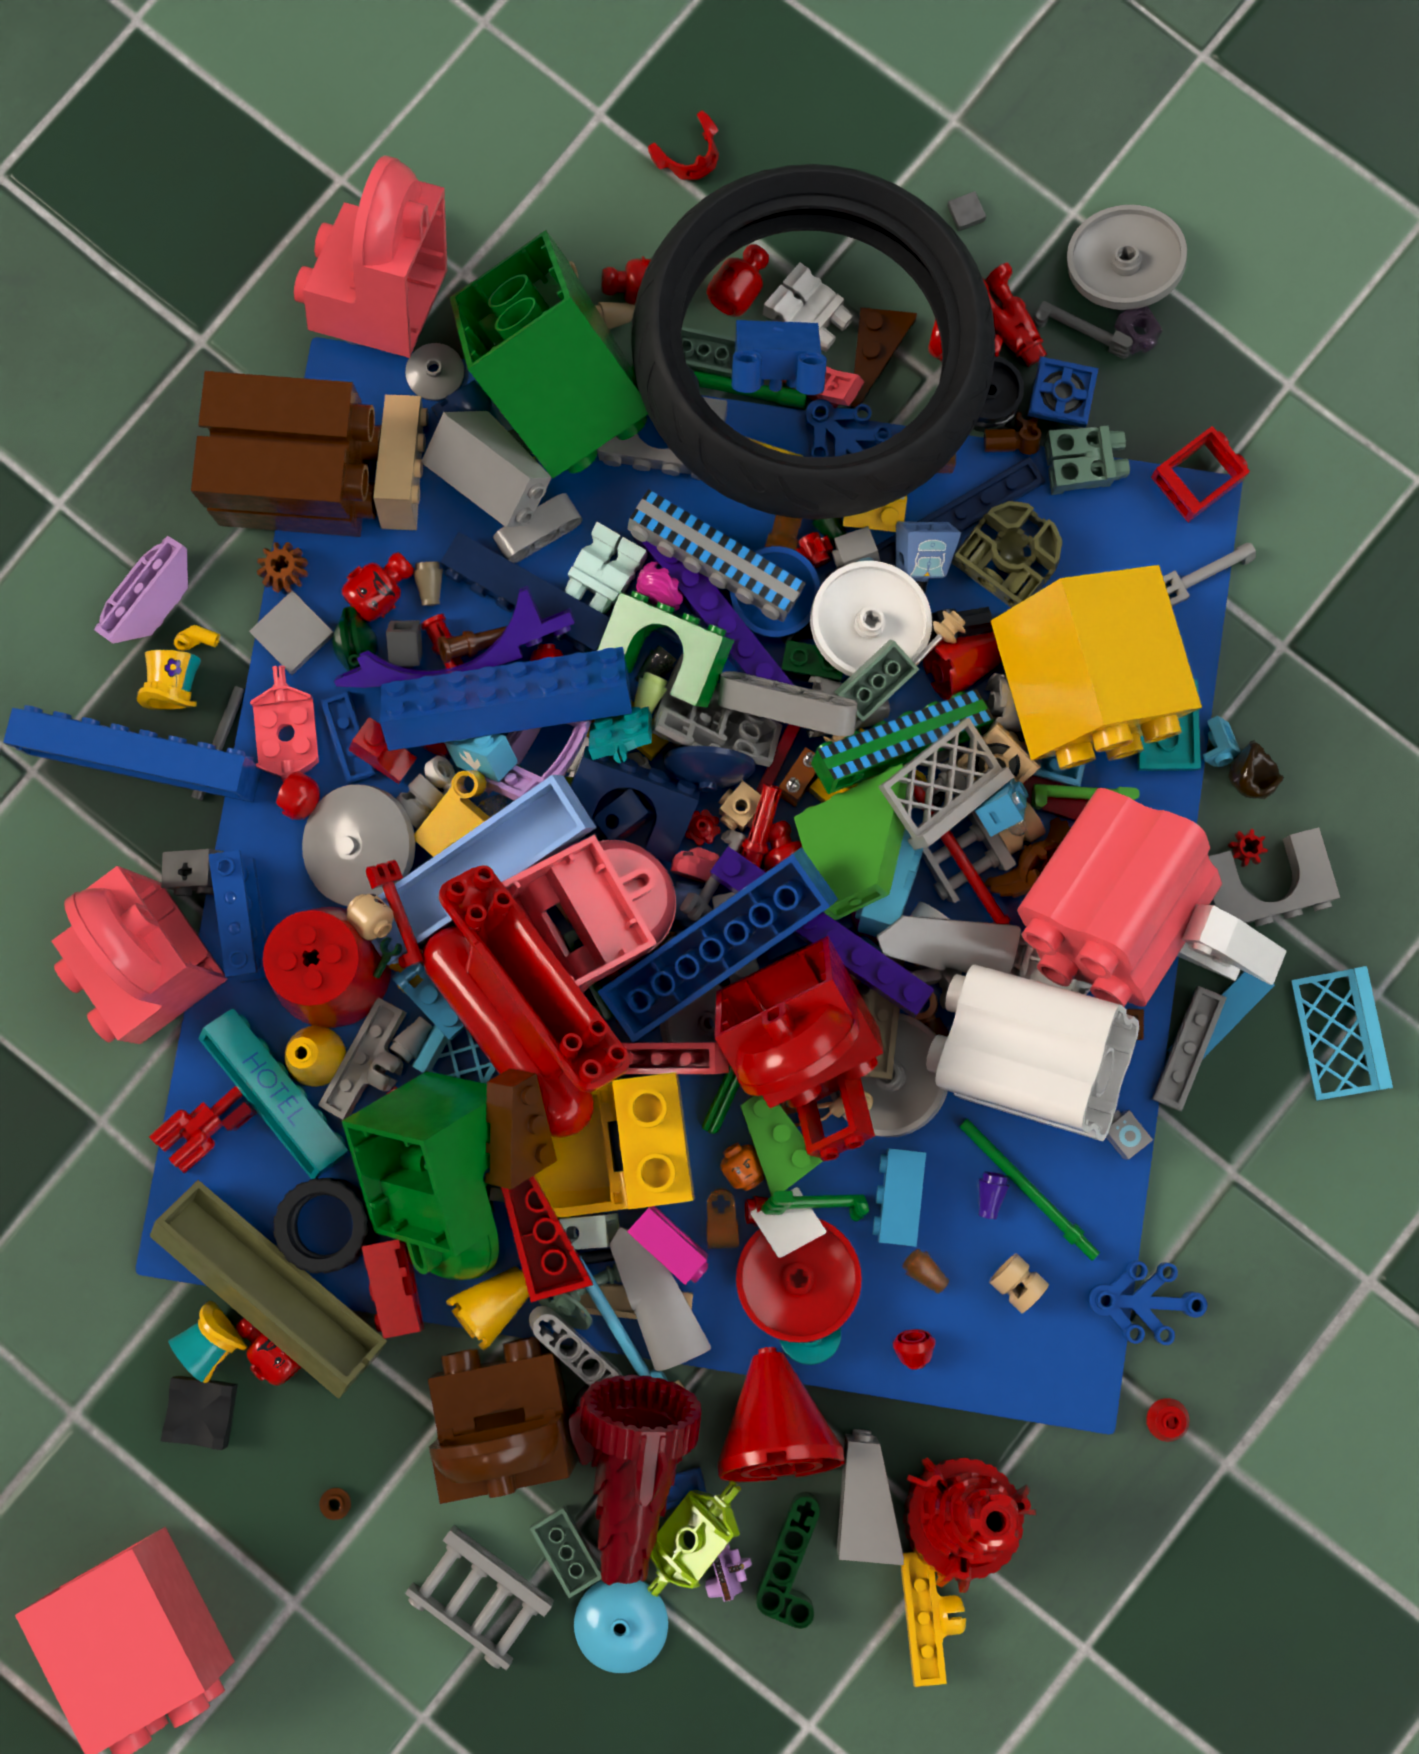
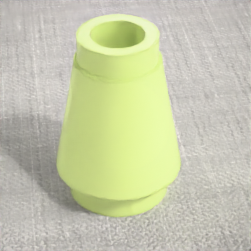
M645 672L643 678H639L633 707L643 708L648 706L652 714L667 691L665 686L668 681Z

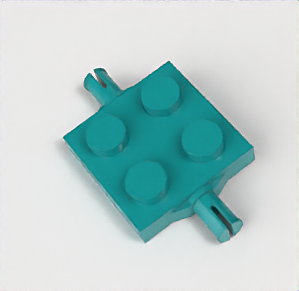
M648 706L643 708L632 707V714L599 718L590 724L588 750L592 760L614 755V760L617 763H621V757L623 762H625L628 751L652 743V715Z

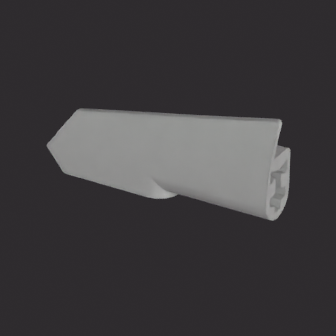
M902 915L876 937L881 952L893 958L938 970H945L947 967L967 973L970 967L976 964L1010 974L1018 949L1021 929L1017 925Z
M619 1227L609 1246L630 1306L638 1320L654 1369L656 1371L670 1369L709 1351L711 1345L672 1273L627 1232L629 1229Z

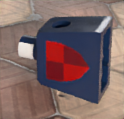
M629 788L594 816L593 819L598 826L588 833L586 837L588 838L595 834L598 841H623L653 820L657 814L641 791ZM618 817L619 825L617 828H614V820Z

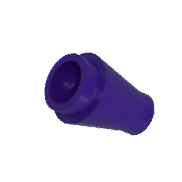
M983 1172V1178H979V1216L997 1219L998 1212L1010 1186L1007 1183L1008 1176L996 1172Z

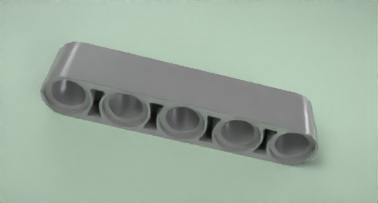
M727 671L720 674L718 705L721 707L836 736H851L855 733L858 705L855 700L741 672Z

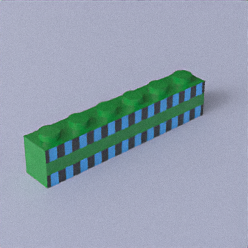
M977 689L967 693L961 691L954 694L949 700L941 703L939 701L931 702L924 709L914 713L913 711H907L893 721L878 722L871 729L861 733L860 731H855L853 735L846 736L840 741L834 743L833 741H827L817 748L811 765L827 793L831 794L884 773L889 767L900 764L906 765L965 718H970L982 736L989 730L994 717ZM965 729L959 732L958 744L970 740ZM939 748L937 753L945 750V748Z

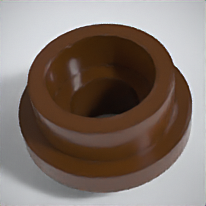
M330 1488L321 1496L320 1510L330 1520L342 1519L351 1509L350 1495L342 1488ZM331 1499H337L340 1502L338 1510L330 1507Z

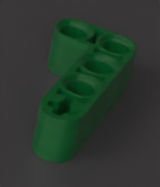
M809 1492L798 1493L793 1498L756 1593L757 1608L762 1614L798 1629L808 1627L814 1619V1609L810 1598L803 1593L791 1589L820 1515L818 1500ZM806 1501L810 1502L811 1509L813 1510V1512L807 1511L803 1518V1524L808 1526L807 1528L798 1522L801 1516L798 1505L804 1506ZM791 1531H797L803 1538L800 1544L791 1546L785 1541L786 1535ZM780 1561L787 1562L791 1566L790 1572L784 1576L777 1575L773 1570L775 1564ZM766 1592H775L779 1596V1600L775 1605L768 1606L763 1603L761 1599ZM796 1604H804L809 1610L806 1616L796 1618L792 1615L791 1609Z

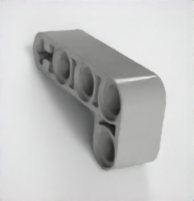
M542 1305L532 1310L529 1315V1325L536 1338L586 1383L574 1397L573 1405L575 1411L580 1406L581 1397L593 1383L604 1378L622 1375L618 1368L552 1308ZM540 1321H549L555 1330L553 1334L545 1325L540 1326ZM567 1338L574 1339V1343L570 1348H560L563 1340ZM587 1359H596V1363L591 1369L582 1368L583 1363Z

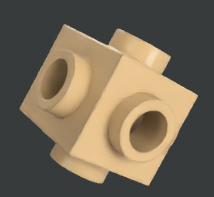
M742 781L735 791L729 789L720 799L719 803L722 806L719 809V814L723 816L720 820L733 831L738 828L743 832L747 826L751 829L761 795ZM743 807L745 808V810L738 811L736 808Z

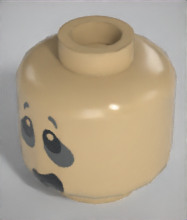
M361 894L349 903L347 920L365 940L383 938L391 931L394 919L393 910L377 895Z

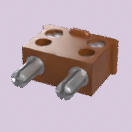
M806 747L779 786L783 789L780 798L794 807L797 806L805 792L809 791L817 776L811 765L815 753Z

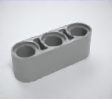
M562 493L539 505L528 526H504L494 534L493 539L504 557L513 563H517L575 529L582 522V517L566 493Z

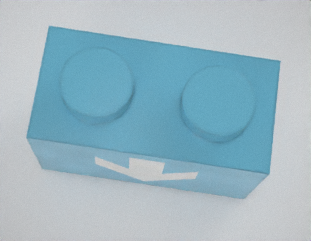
M501 734L444 742L457 767L464 770H478L486 778L500 782L518 763L506 736Z

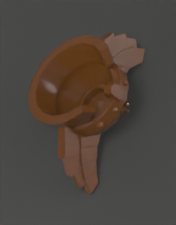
M1059 816L1051 820L1050 832L1044 841L1035 842L1028 846L1024 845V849L1020 850V858L1016 868L1003 875L988 877L984 884L990 888V892L998 893L1001 897L1012 896L1013 898L1027 894L1071 829L1067 820L1060 821Z

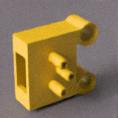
M478 770L461 771L454 775L451 788L415 832V842L433 857L490 818L468 799L480 796L485 791L487 783L485 776ZM467 776L471 777L474 781V788L471 792L467 791L464 787V780Z

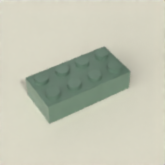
M682 327V347L687 366L695 371L732 378L735 338Z
M890 639L834 693L837 696L855 700L858 703L856 717L864 722L906 683L919 668L900 646Z
M565 1505L531 1525L529 1529L568 1598L601 1579V1568Z

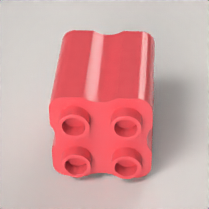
M1096 789L1017 909L1023 924L1026 926L1022 937L1030 946L1036 949L1041 959L1037 965L1038 970L1047 979L1061 986H1069L1073 979L1093 984L1090 991L1096 998L1117 1003L1125 1007L1127 1002L1140 1007L1146 1006L1186 943L1182 938L1196 904L1210 905L1222 886L1218 869L1212 864L1208 856L1210 845L1205 831L1195 822L1165 810L1146 807L1130 797L1109 789Z

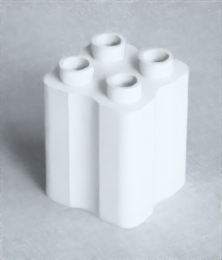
M976 964L970 967L966 976L956 974L949 985L945 1002L946 1010L956 1013L948 1037L939 1034L935 1036L927 1055L926 1067L928 1071L936 1073V1085L944 1090L953 1092L960 1099L1095 1140L1104 1141L1113 1120L1121 1085L1136 1044L1139 1021L1134 1016L1127 1015L1126 1009L1120 1004Z

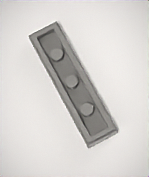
M1196 986L1151 1098L1152 1100L1178 1111L1183 1110L1227 997L1201 986Z

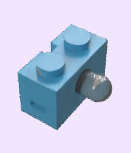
M1013 778L975 809L976 814L991 837L1007 828L1014 836L1025 834L1027 823L1024 820V814L1027 807V790L1021 781L1016 782Z

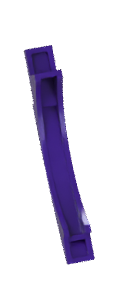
M527 585L519 589L514 613L501 636L476 658L452 668L426 671L392 664L367 650L360 653V657H357L360 667L337 675L334 683L336 687H381V684L392 681H404L423 676L450 674L455 671L463 672L483 667H495L523 658L522 644H525L526 647H531L542 642V636L552 632L554 636H558L570 631V625L575 623V618L571 609L568 608L542 619Z

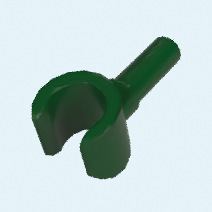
M390 937L384 938L380 943V951L383 954L373 973L375 978L381 977L392 956H398L402 952V945L399 943L395 945L392 952L388 950V945L392 940Z

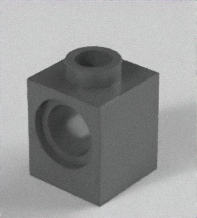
M420 620L390 621L386 631L388 661L404 668L419 666L423 655Z

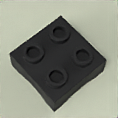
M178 1375L172 1377L161 1441L197 1445L217 1450L227 1448L238 1384L209 1380L208 1383H202L192 1377Z

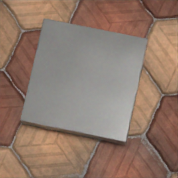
M293 590L249 631L282 666H285V669L291 675L301 668L334 635V632Z

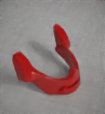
M703 110L697 113V117L704 130L702 135L709 144L707 154L705 156L698 155L694 164L684 165L671 160L656 143H652L648 146V152L658 169L669 168L681 180H698L716 168L719 152L713 137L718 132V128L707 113Z

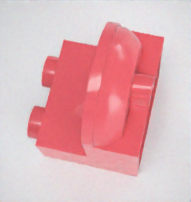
M384 155L376 162L367 179L359 206L344 202L334 225L325 222L321 224L315 240L314 252L315 257L318 258L314 268L302 266L297 274L294 286V299L296 302L305 304L308 330L410 358L448 271L444 187L419 181L413 171L397 158Z
M595 834L502 881V884L526 914L527 919L582 993L595 982L654 950L669 933L676 913V894L672 880L665 867L653 854L638 845L626 841H598ZM558 903H560L584 945L572 953L569 952L561 932L546 912Z
M116 866L88 888L75 892L64 901L65 911L72 926L51 941L62 957L60 961L54 964V969L61 981L72 992L79 993L84 989L95 1006L93 1010L87 1013V1018L97 1034L108 1043L117 1039L118 1041L142 1044L228 980L167 889L161 888V882Z

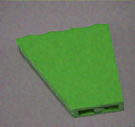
M903 764L889 767L884 773L858 783L857 786L843 793H837L829 800L816 806L808 807L802 813L794 816L803 850L838 898L833 905L823 911L834 920H838L890 895L905 827L878 786L904 767ZM896 782L891 786V789L897 798L905 800L907 784Z

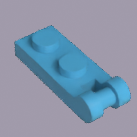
M421 963L411 965L401 973L398 971L391 977L448 1040L451 1041L465 1028L429 978ZM418 974L423 981L414 988L409 981Z

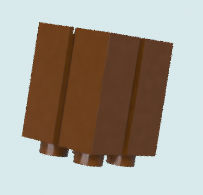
M214 371L204 372L198 426L200 428H208L210 437L197 436L191 492L207 508V511L218 525L361 537L362 519H375L377 514L373 499L375 483L369 482L368 462L378 461L382 425L375 424L373 405L362 404V400L353 382Z

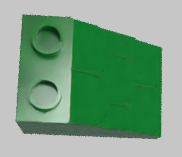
M547 230L540 233L450 297L467 369L553 479L565 470L571 474L583 471L596 459L599 447L615 436L619 440L629 439L645 426L648 413L638 389L635 373L567 258Z

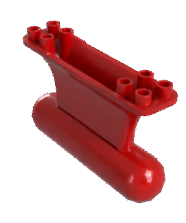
M485 865L471 868L446 881L439 890V901L457 926L440 929L426 942L422 954L425 971L499 1074L510 1068L536 1073L551 1136L565 1138L575 1135L588 1125L592 1118L594 1099L591 1092L600 1089L623 1075L631 1063L630 1055L544 942L493 870Z

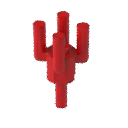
M234 1086L211 1108L203 1102L190 1114L180 1109L156 1129L149 1138L166 1152L184 1136L187 1142L168 1159L185 1174L214 1148L215 1141L211 1136L223 1126L219 1116L241 1098L243 1094L237 1086Z

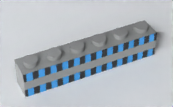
M649 489L629 518L627 529L631 531L632 536L642 542L648 541L656 546L657 550L664 556L669 558L673 556L683 562L684 567L693 573L700 572L708 577L714 586L730 590L735 593L738 600L745 604L755 605L761 609L766 617L772 620L778 619L784 622L806 584Z

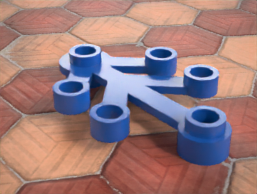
M818 399L811 402L806 409V420L814 428V446L811 449L810 457H815L814 453L817 450H822L825 453L824 457H828L829 451L825 446L826 430L835 438L834 457L846 455V450L850 454L864 450L857 442H876L880 444L892 437V430L887 425H880L876 429H843L836 422L855 421L861 425L868 423L871 419L872 411L866 404H860L855 409L834 408L830 402ZM822 409L826 412V415L824 417H817L815 412ZM861 410L866 411L868 416L860 418L857 412ZM880 431H885L888 434V438L881 439L877 434Z
M1131 1261L1127 1265L1126 1271L1111 1285L1100 1284L1091 1290L1089 1294L1090 1308L1098 1315H1109L1123 1331L1124 1338L1134 1344L1143 1341L1145 1337L1144 1329L1137 1324H1132L1119 1307L1132 1308L1154 1333L1156 1342L1162 1345L1173 1343L1175 1332L1172 1328L1163 1325L1150 1309L1178 1310L1193 1318L1201 1317L1207 1310L1206 1298L1194 1291L1184 1293L1181 1298L1151 1296L1165 1282H1172L1177 1278L1178 1270L1176 1266L1167 1262L1159 1264L1156 1272L1132 1295H1123L1121 1293L1134 1280H1143L1147 1276V1266L1140 1261ZM1136 1265L1141 1267V1273L1138 1276L1133 1274V1268ZM1169 1266L1171 1269V1275L1165 1278L1163 1276V1270L1165 1267ZM1104 1295H1108L1110 1298L1109 1304L1106 1306L1101 1304V1298ZM1194 1300L1200 1302V1307L1196 1311L1192 1309V1302ZM1133 1328L1138 1330V1336L1135 1339L1130 1337V1331ZM1166 1329L1168 1331V1338L1162 1341L1160 1333Z

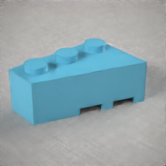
M906 829L904 830L890 895L856 911L855 918L860 919L858 932L876 937L903 915L923 852V848L913 850L907 841L911 836Z

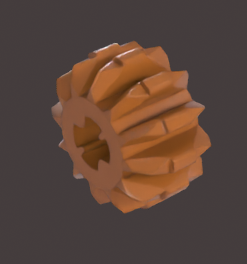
M274 542V550L272 552L268 548H264L263 552L267 557L257 558V563L262 566L257 570V574L259 577L264 578L262 582L264 586H272L276 593H279L283 587L287 593H290L293 583L297 587H302V583L298 578L308 577V572L303 569L308 565V561L302 557L303 552L301 549H293L292 544L286 542L283 548H281L278 542ZM285 563H286V564L288 565V567H287V568H282L281 571L279 572V571H278V567H284V565H285Z

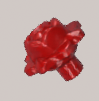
M707 809L702 810L701 815L699 811H694L687 828L689 830L685 833L686 837L693 839L698 846H701L704 841L707 844H712L714 837L721 832L720 827L716 826L719 823V818L712 816Z

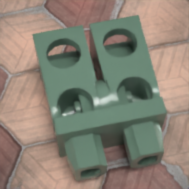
M1109 425L1100 426L1099 428L1048 431L1044 439L1047 466H1050L1048 474L1051 495L1063 494L1064 491L1082 488L1109 487L1114 480L1126 478L1130 474L1129 460L1127 458L1114 460L1112 452L1125 449L1126 439L1124 431H1109Z

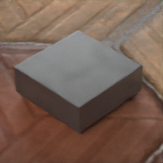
M975 191L948 201L947 206L958 231L986 220L985 212Z

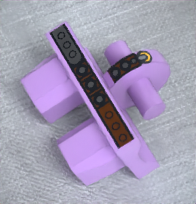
M729 1543L711 1565L714 1566L716 1576L710 1577L705 1581L708 1597H723L724 1602L733 1600L735 1595L743 1591L740 1582L747 1580L744 1569L752 1565L750 1558H741L738 1548L731 1550Z

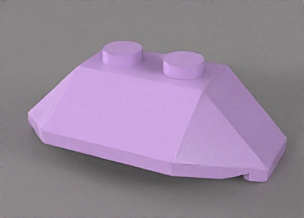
M167 536L162 540L161 544L154 546L146 552L106 601L99 623L96 624L94 630L113 644L151 636L188 589L187 548Z

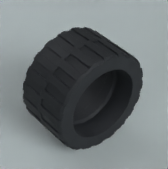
M315 1178L307 1182H301L284 1195V1199L277 1207L276 1216H274L273 1233L279 1251L283 1253L289 1263L294 1264L300 1270L309 1271V1273H329L354 1264L363 1254L362 1246L369 1245L374 1236L363 1193L356 1185L350 1184L343 1179ZM321 1195L333 1196L344 1202L353 1220L352 1235L348 1243L341 1250L329 1255L317 1254L307 1249L300 1239L297 1227L298 1216L302 1207L309 1200Z

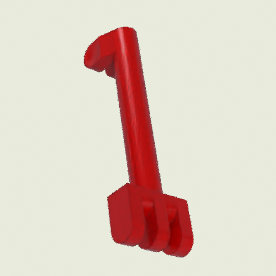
M390 860L386 863L367 867L366 875L371 888H383L407 950L406 954L398 958L400 967L407 968L423 962V956L394 884L403 879L398 863L395 860Z

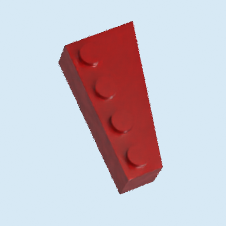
M536 1176L530 1177L513 1189L501 1187L530 1301L534 1302L592 1286L593 1281Z

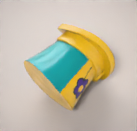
M146 651L147 682L138 691V703L142 707L151 710L196 707L197 701H190V690L201 659L196 655L182 651Z
M208 1301L201 1307L200 1318L196 1324L168 1340L178 1360L193 1377L202 1383L209 1382L229 1352L232 1353L236 1348L243 1351L248 1348L224 1312L213 1301Z

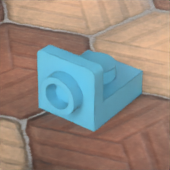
M1216 716L1207 721L1211 730L1208 732V736L1215 749L1202 756L1204 761L1210 765L1222 767L1230 764L1234 760L1233 758L1241 751L1229 722Z

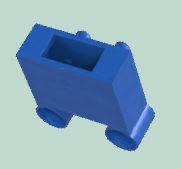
M736 320L735 353L733 354L731 382L734 390L752 393L764 385V379H770L769 389L773 392H778L782 389V380H786L788 387H796V390L803 394L817 395L824 391L827 358L821 354L818 323Z

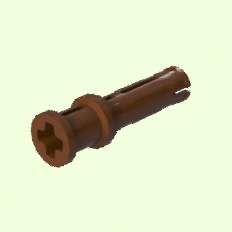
M507 626L479 633L467 630L463 631L462 635L450 638L445 636L439 637L438 648L443 662L450 663L451 659L466 655L469 658L475 657L478 651L488 649L493 645Z

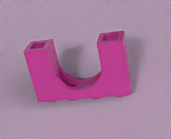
M656 1206L649 1207L627 1231L683 1284L686 1285L689 1280L696 1283L707 1271L709 1264L706 1261L709 1254Z

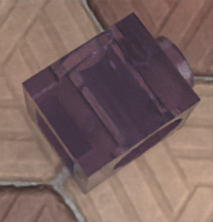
M1148 306L1123 312L1118 316L1114 325L1117 331L1132 338L1133 343L1130 350L1132 355L1140 350L1145 353L1158 344V339L1163 331ZM1133 327H1142L1146 334L1136 333Z

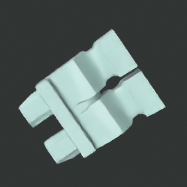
M596 522L591 534L593 543L585 546L580 551L574 565L569 570L568 576L570 580L565 592L581 600L586 590L590 591L595 596L589 606L605 615L612 605L615 606L619 593H625L631 581L635 579L636 571L643 567L648 554L642 547L624 537L621 539L618 533ZM618 551L617 559L610 562V558Z

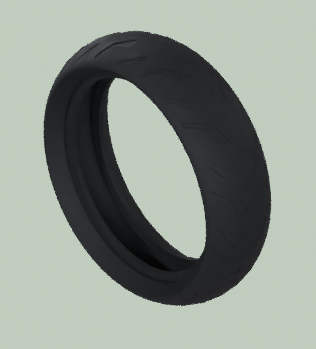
M803 164L767 169L739 178L709 194L685 213L657 248L644 273L632 318L631 348L637 385L646 411L664 442L689 471L722 495L747 507L789 518L829 519L862 514L883 507L908 495L931 479L957 453L973 430L983 410L990 389L995 361V328L987 288L976 262L954 229L935 210L902 187L878 176L835 165ZM792 231L835 233L859 240L876 248L900 265L913 278L929 302L937 321L942 347V370L940 382L934 395L910 424L888 440L856 453L835 457H803L782 453L751 441L735 431L711 409L700 394L689 372L682 347L681 330L688 306L703 280L720 262L743 246L771 235Z

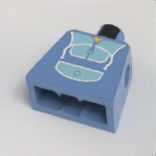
M898 521L896 523V567L911 576L925 593L929 578H944L947 575L961 532L949 522Z

